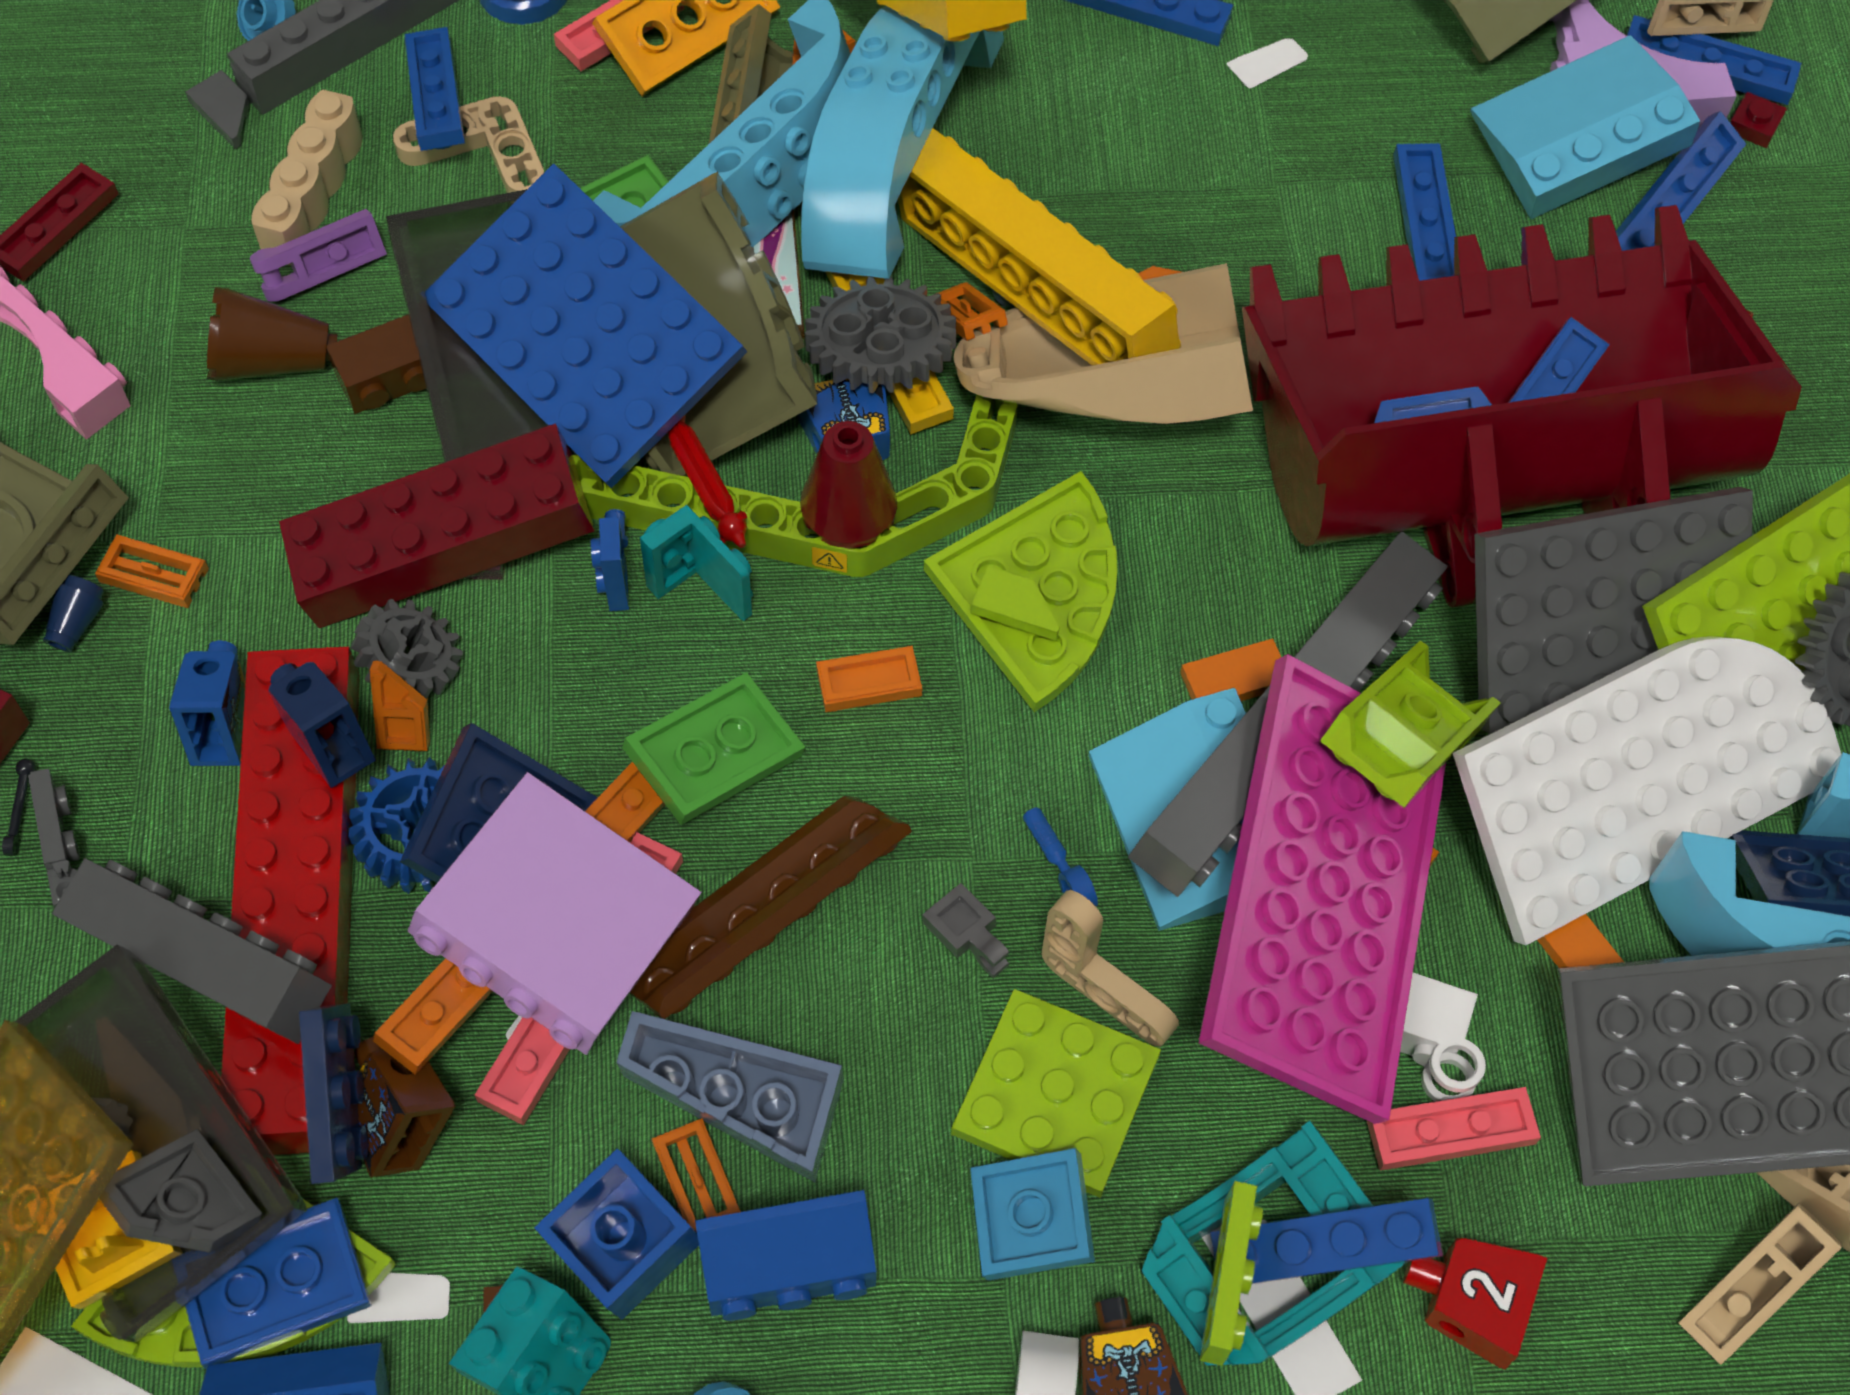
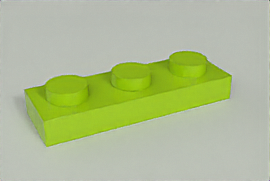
M1235 1181L1225 1198L1200 1361L1222 1366L1232 1352V1349L1240 1350L1243 1344L1247 1317L1246 1315L1238 1314L1241 1294L1248 1295L1250 1292L1255 1269V1261L1246 1259L1249 1239L1256 1241L1258 1238L1263 1216V1207L1254 1205L1256 1185Z

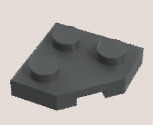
M198 1129L99 1180L95 1190L97 1197L127 1237L209 1253L256 1227L262 1216L260 1210Z

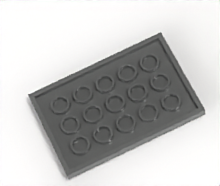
M1735 487L1476 533L1475 575L1478 700L1494 697L1501 702L1481 729L1489 734L1494 733L1657 651L1658 648L1642 606L1752 536L1753 490Z
M1850 941L1558 968L1580 1177L1583 1187L1850 1165Z

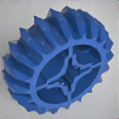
M430 757L422 768H416L415 762L408 758L405 764L406 770L397 772L396 768L388 764L386 769L388 777L382 781L379 778L370 776L369 785L372 792L357 791L356 800L359 807L349 809V819L354 826L348 828V837L351 843L355 845L353 853L356 860L361 862V864L365 863V871L370 877L380 876L382 884L388 887V889L400 881L402 890L410 894L418 882H421L424 891L429 893L433 888V880L401 863L400 860L403 854L385 847L380 842V834L391 835L392 840L401 841L405 852L413 835L412 830H415L445 767L444 765L438 770L436 762Z

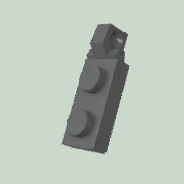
M48 768L30 772L28 778L43 862L47 870L52 904L55 909L77 870L71 867V862L80 860L74 830L65 831L63 816L72 814L66 786H56Z

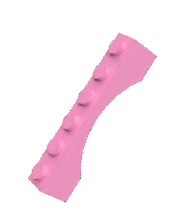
M0 266V322L10 325L27 337L40 351L43 363V387L57 414L87 440L131 406L123 389L127 382L113 364L107 362L105 365H102L97 360L94 350L82 337L77 336L73 339L68 335L67 328L51 310L45 313L38 308L35 298L23 285L19 284L17 287H14Z

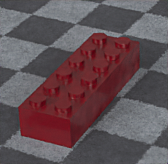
M556 423L279 521L297 603L319 629L368 612L375 604L379 607L385 606L389 599H393L396 602L595 531L572 452Z

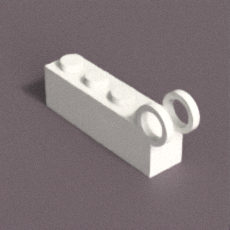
M1413 973L1400 1052L1411 1055L1415 1062L1425 1066L1422 1071L1421 1082L1425 1093L1434 1102L1471 1096L1475 1087L1483 1078L1486 1069L1485 1058L1481 1050L1474 1043L1466 1040L1478 994ZM1459 1050L1471 1056L1475 1063V1070L1469 1061L1457 1054ZM1440 1064L1455 1065L1464 1073L1466 1081H1456L1449 1078L1442 1071ZM1431 1074L1435 1081L1446 1090L1462 1093L1458 1095H1446L1441 1093L1434 1086Z

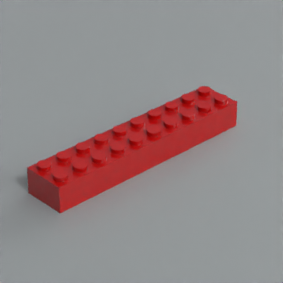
M349 646L247 652L231 921L243 927L239 934V937L246 939L251 930L280 945L275 954L280 958H283L289 949L316 963L317 967L313 975L332 985L320 1007L348 1003L354 845L348 837V828L354 826L349 819V809L355 808L356 773L330 788L287 729L268 689L271 685L270 679L272 674L280 666L291 663L300 667L307 662H314L348 701L358 721L360 674L357 667H355L354 658ZM328 722L317 730L326 740L333 734L334 726ZM226 1007L218 1122L219 1140L224 1147L229 1148L241 1157L309 1153L301 1041L297 1044Z

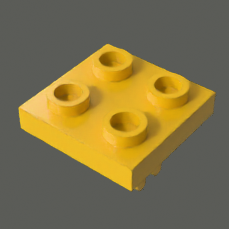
M131 1150L30 1205L71 1308L83 1309L183 1254L178 1246L127 1237L95 1194L99 1180L141 1159L142 1155L139 1152Z

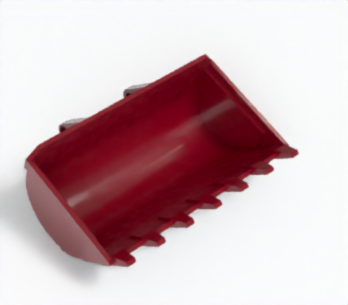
M1677 205L1655 208V246L1622 251L1610 214L1589 217L1588 256L1555 261L1543 224L1522 227L1521 266L1487 271L1476 234L1454 237V276L1419 281L1408 244L1386 247V286L1354 291L1350 289L1340 255L1318 257V296L1282 301L1271 264L1250 267V306L1242 307L1253 400L1255 402L1262 401L1273 482L1285 518L1294 536L1302 545L1314 546L1423 528L1430 553L1448 566L1438 580L1440 586L1443 587L1442 593L1445 601L1452 608L1471 605L1474 602L1476 592L1475 534L1502 529L1501 516L1581 503L1584 514L1668 500L1670 499V489L1756 475L1763 471L1770 462L1779 440L1785 414L1787 411L1796 410L1802 389L1798 380L1696 240H1688ZM1570 317L1610 344L1576 392L1508 403L1563 324ZM1478 386L1492 404L1490 406L1374 423L1381 401Z

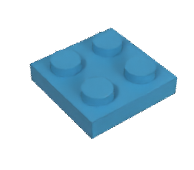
M1076 1148L970 1168L981 1271L985 1279L989 1281L1095 1262L1082 1157Z

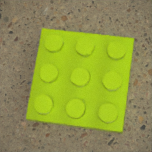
M1014 989L953 1123L951 1135L1010 1160L1076 1148L1082 1157L1086 1192L1101 1198L1159 1059L1161 1049Z

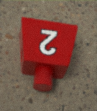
M1456 1238L1447 1250L1443 1262L1433 1258L1409 1261L1403 1283L1432 1294L1425 1317V1322L1430 1327L1495 1366L1506 1370L1519 1355L1547 1258L1538 1254L1471 1239Z

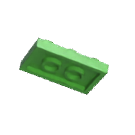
M746 672L627 736L624 739L622 749L680 825H683L802 757L805 745Z

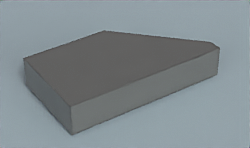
M220 70L185 91L189 103L234 149H237L241 146V131L244 120L247 119L250 104L247 95Z

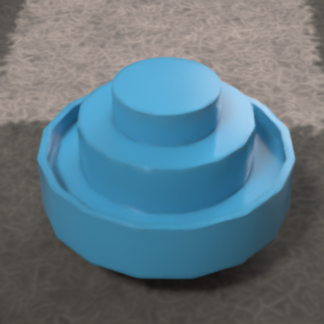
M239 0L237 19L243 37L249 41L295 15L294 1Z

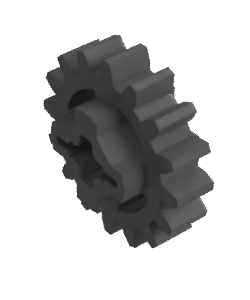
M389 599L384 609L375 604L371 607L368 615L361 618L354 631L356 636L351 643V649L359 652L354 664L355 667H368L369 672L364 680L369 683L371 682L370 668L373 661H382L427 699L431 691L440 695L447 684L452 682L460 668L457 664L463 655V651L454 647L459 639L458 633H446L444 629L449 621L446 618H441L437 621L431 618L433 608L427 606L420 612L415 610L413 600L408 599L404 608H399L393 599ZM406 646L410 647L408 654L404 653Z

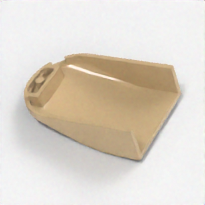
M1227 263L1143 280L1158 292L1167 293L1176 304L1178 310L1176 315L1178 335L1181 342V348L1092 366L1018 308H1014L1005 312L1008 325L999 328L993 323L994 326L991 327V332L986 334L973 330L975 338L968 341L963 338L954 352V363L958 379L963 387L970 392L983 397L1054 412L1117 421L1170 424L1207 420L1253 411Z

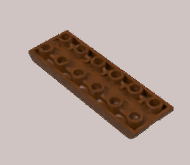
M841 797L693 907L681 926L676 928L629 994L662 1019H666L671 1014L684 1010L691 1003L692 998L713 982L720 981L730 975L734 967L754 951L771 944L776 935L796 919L809 915L814 911L817 903L837 888L851 883L857 877L858 872L875 859L892 852L898 842L912 832L909 824L892 815L881 812L875 806L858 797Z

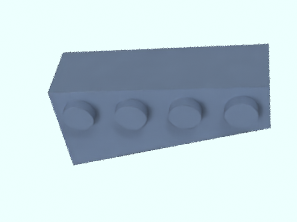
M632 1011L616 1061L625 1078L697 1118H702L706 1123L810 1181L816 1182L844 1081L842 1065Z

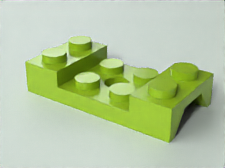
M1420 640L1340 712L1320 741L1332 750L1334 756L1340 762L1355 768L1370 780L1379 793L1388 799L1395 800L1405 808L1427 785L1434 774L1453 756V753L1462 749L1481 730L1501 702L1494 697L1461 703L1430 679L1429 646Z

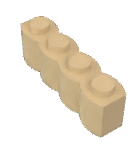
M321 90L309 102L305 112L306 123L302 124L291 136L287 149L288 156L276 166L271 175L270 191L259 199L253 209L252 225L260 249L275 248L315 230L325 219L329 209L328 198L341 187L346 175L345 165L357 155L362 145V131L352 96Z

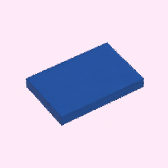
M338 1198L251 1229L210 1253L194 1250L173 1258L200 1362L205 1369H207L208 1365L227 1362L234 1357L300 1332H306L372 1306L342 1205Z

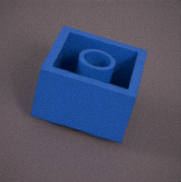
M618 1148L534 1227L598 1300L621 1320L699 1246L697 1232Z

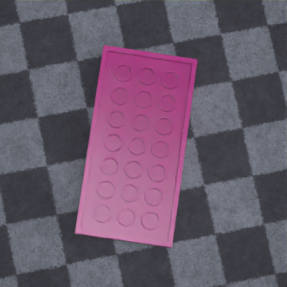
M1287 654L1277 659L1274 664L1199 1044L1371 1123L1378 1124L1389 1121L1446 763L1405 808L1395 800L1383 796L1370 780L1355 768L1340 762L1334 756L1332 750L1320 741L1340 712L1361 693Z

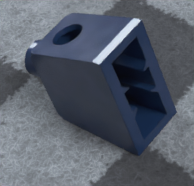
M307 662L300 667L291 663L284 664L274 671L270 679L271 685L268 692L287 729L330 788H333L376 761L350 704L314 662ZM330 722L334 726V731L325 740L317 729Z

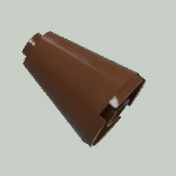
M215 287L212 303H216V314H213V317L210 316L207 348V369H209L207 380L222 381L325 370L326 361H330L326 346L337 342L338 334L329 333V323L227 287Z

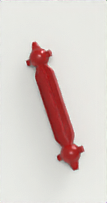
M684 415L668 431L670 445L710 517L718 521L720 540L723 543H726V541L733 542L739 548H744L746 546L745 534L747 524L745 520L747 514L744 511L734 513L732 497L693 428L685 424Z

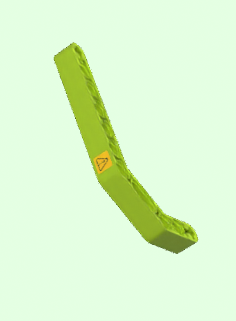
M976 394L957 463L896 493L897 511L893 525L929 507H938L941 510L903 528L891 526L888 530L887 527L876 537L875 542L865 548L848 549L830 546L821 541L820 535L816 538L804 537L809 534H818L811 528L809 530L804 524L799 501L726 485L725 487L733 499L734 513L744 511L747 514L745 520L747 531L745 534L746 546L744 548H739L736 544L726 541L724 544L730 550L735 548L740 552L851 577L871 575L985 517L992 511L1016 429L1018 404ZM994 413L998 414L997 421L991 419ZM987 448L990 449V451H983L980 449ZM577 454L573 455L591 519L599 520L605 518L604 514L606 511L619 509L625 513V526L646 531L656 520L667 519L679 509L688 505L699 518L706 516L710 519L718 530V521L710 517L689 477L634 465L610 488ZM968 487H979L982 489L972 490ZM624 494H634L628 497H621ZM670 504H680L676 507H667ZM762 524H771V525H773V526L768 527V528L758 527L759 525H762Z

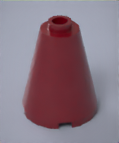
M853 421L836 423L826 431L800 499L804 524L809 530L811 528L820 535L821 541L830 546L848 549L868 546L875 542L876 537L887 527L888 530L894 523L897 511L896 491L873 436L864 425Z

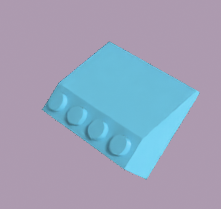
M1631 35L1471 108L1474 120L1530 219L1692 146L1700 124V119L1679 84Z
M1235 688L1189 700L1089 751V759L1128 856L1148 828L1246 714ZM1239 840L1228 854L1218 848L1212 855L1220 862L1200 888L1191 881L1179 897L1175 896L1130 859L1158 931L1225 911Z

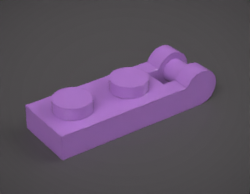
M364 209L275 248L258 250L250 256V261L254 271L262 276L264 283H262L261 288L266 300L275 302L382 257L387 253L372 214L367 209ZM291 264L293 273L281 276L278 268Z

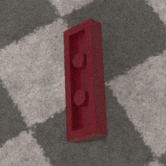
M82 162L77 165L0 235L1 268L24 282L119 195L114 182Z

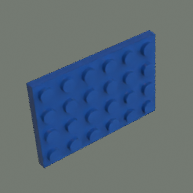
M554 163L420 296L548 426L556 423L567 445L610 488L748 352L731 333Z

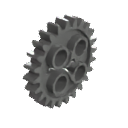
M891 276L889 279H885L883 284H877L873 277H868L866 286H860L856 281L851 280L850 290L848 291L835 286L833 287L834 298L821 295L820 307L811 306L810 318L805 319L806 351L810 352L811 364L819 363V373L821 375L833 372V383L835 384L842 382L846 378L850 379L851 390H855L861 383L868 384L869 393H874L878 385L884 384L889 393H892L895 389V383L899 382L908 389L913 388V378L916 377L924 382H928L929 370L941 373L943 371V361H951L952 349H956V317L951 316L950 304H941V295L939 293L927 296L926 285H922L915 290L911 289L909 279L903 281L899 286L893 285Z
M1841 572L1838 578L1839 586L1828 583L1825 585L1826 601L1816 599L1813 601L1817 615L1815 619L1805 618L1803 621L1810 629L1808 636L1798 639L1797 643L1806 646V652L1795 659V663L1805 666L1806 670L1802 672L1805 675L1801 680L1802 684L1815 688L1810 700L1812 702H1819L1821 705L1824 704L1827 716L1830 717L1831 722L1850 726V574Z

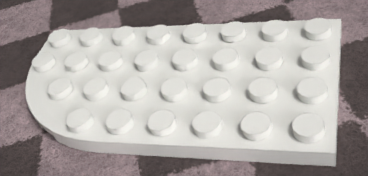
M1713 636L1691 638L1659 649L1454 752V760L1514 942L1528 945L1648 881L1682 831L1727 839L1732 834L1746 829L1813 793L1815 787L1841 755L1834 727L1830 717L1827 716L1824 704L1821 705L1819 702H1812L1810 700L1815 688L1802 684L1801 680L1805 675L1786 657L1756 642Z

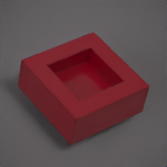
M1746 92L1730 123L1742 139L1767 149L1787 108Z

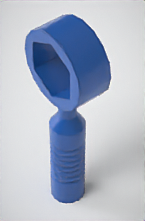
M1036 807L1028 810L1023 815V820L1049 863L1057 865L1061 871L1058 875V880L1062 893L1064 894L1066 890L1078 892L1097 907V895L1088 874L1080 865L1070 868L1066 862L1067 852L1041 809Z

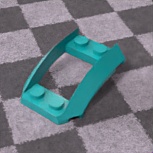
M1311 1121L1301 1126V1130L1278 1147L1270 1149L1232 1178L1172 1216L1168 1215L1161 1221L1162 1226L1153 1248L1148 1252L1141 1271L1199 1356L1201 1355L1213 1272L1193 1243L1221 1226L1225 1198L1235 1181L1257 1186L1255 1203L1287 1182L1311 1216L1374 1206L1332 1150L1330 1144ZM1407 1262L1346 1270L1256 1332L1246 1322L1241 1349H1232L1223 1365L1263 1363L1346 1308ZM1204 1362L1206 1366H1219L1216 1364Z

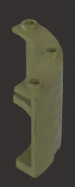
M718 171L620 226L748 351L685 414V424L693 428L711 461L817 404L812 369L807 363L804 364L797 353L805 345L789 303L764 250L756 254L754 253L751 243L742 229L749 223ZM667 432L644 456L654 470L660 469L663 472L684 476L686 472L670 445L669 432Z

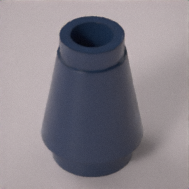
M68 575L63 584L54 593L43 641L56 649L72 652L75 644L78 643L86 629L104 606V603L101 601L104 590L88 580Z

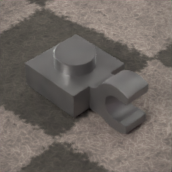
M962 883L922 914L923 924L957 958L970 949L980 966L992 978H995L1009 966V962L1005 959L1009 955L1008 949L990 933L996 927V917Z

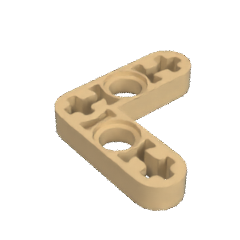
M491 97L460 106L462 124L468 128V131L464 134V144L453 145L441 150L420 151L419 145L412 146L410 143L412 141L418 142L415 120L401 124L395 130L393 140L397 157L401 162L410 166L425 165L488 146L506 192L513 202L544 173L518 108L512 100L506 97ZM501 116L506 122L507 129L500 131L495 117ZM509 145H518L524 148L517 156L509 157L501 154V151ZM525 170L526 177L531 185L524 186L520 182L519 172Z
M1066 890L1047 915L1041 953L1043 960L1054 973L1143 1040L1154 1046L1161 1047L1179 1026V1020L1176 1015L1163 1002L1097 954L1103 926V916L1086 897L1078 892Z

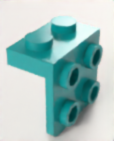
M685 505L667 519L656 520L646 529L644 535L640 537L646 587L657 599H660L697 573L742 621L752 616L751 598L753 593L750 588V573L752 572L750 564L739 550L735 548L730 550L720 540V534L710 519L706 516L699 518L688 505Z
M516 1266L449 1364L459 1374L497 1395H579L593 1373L603 1364L605 1356L610 1349L611 1340L564 1289Z

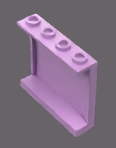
M527 772L416 908L408 933L414 936L415 942L427 953L434 956L442 955L458 966L460 973L470 983L479 987L486 986L504 998L507 1007L515 1014L523 1018L531 1017L549 1029L550 1035L557 1043L568 1049H578L587 1055L601 1031L676 928H679L689 915L702 892Z

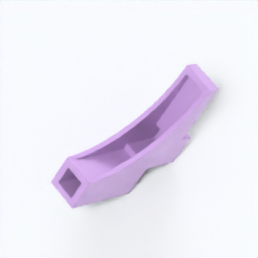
M1576 0L1549 19V21H1554L1556 27L1557 48L1559 51L1557 61H1553L1551 64L1550 72L1627 36L1609 24L1588 0ZM1641 45L1679 84L1700 119L1698 127L1702 125L1708 116L1719 111L1726 118L1728 117L1737 95L1725 63H1704L1684 60L1665 55Z

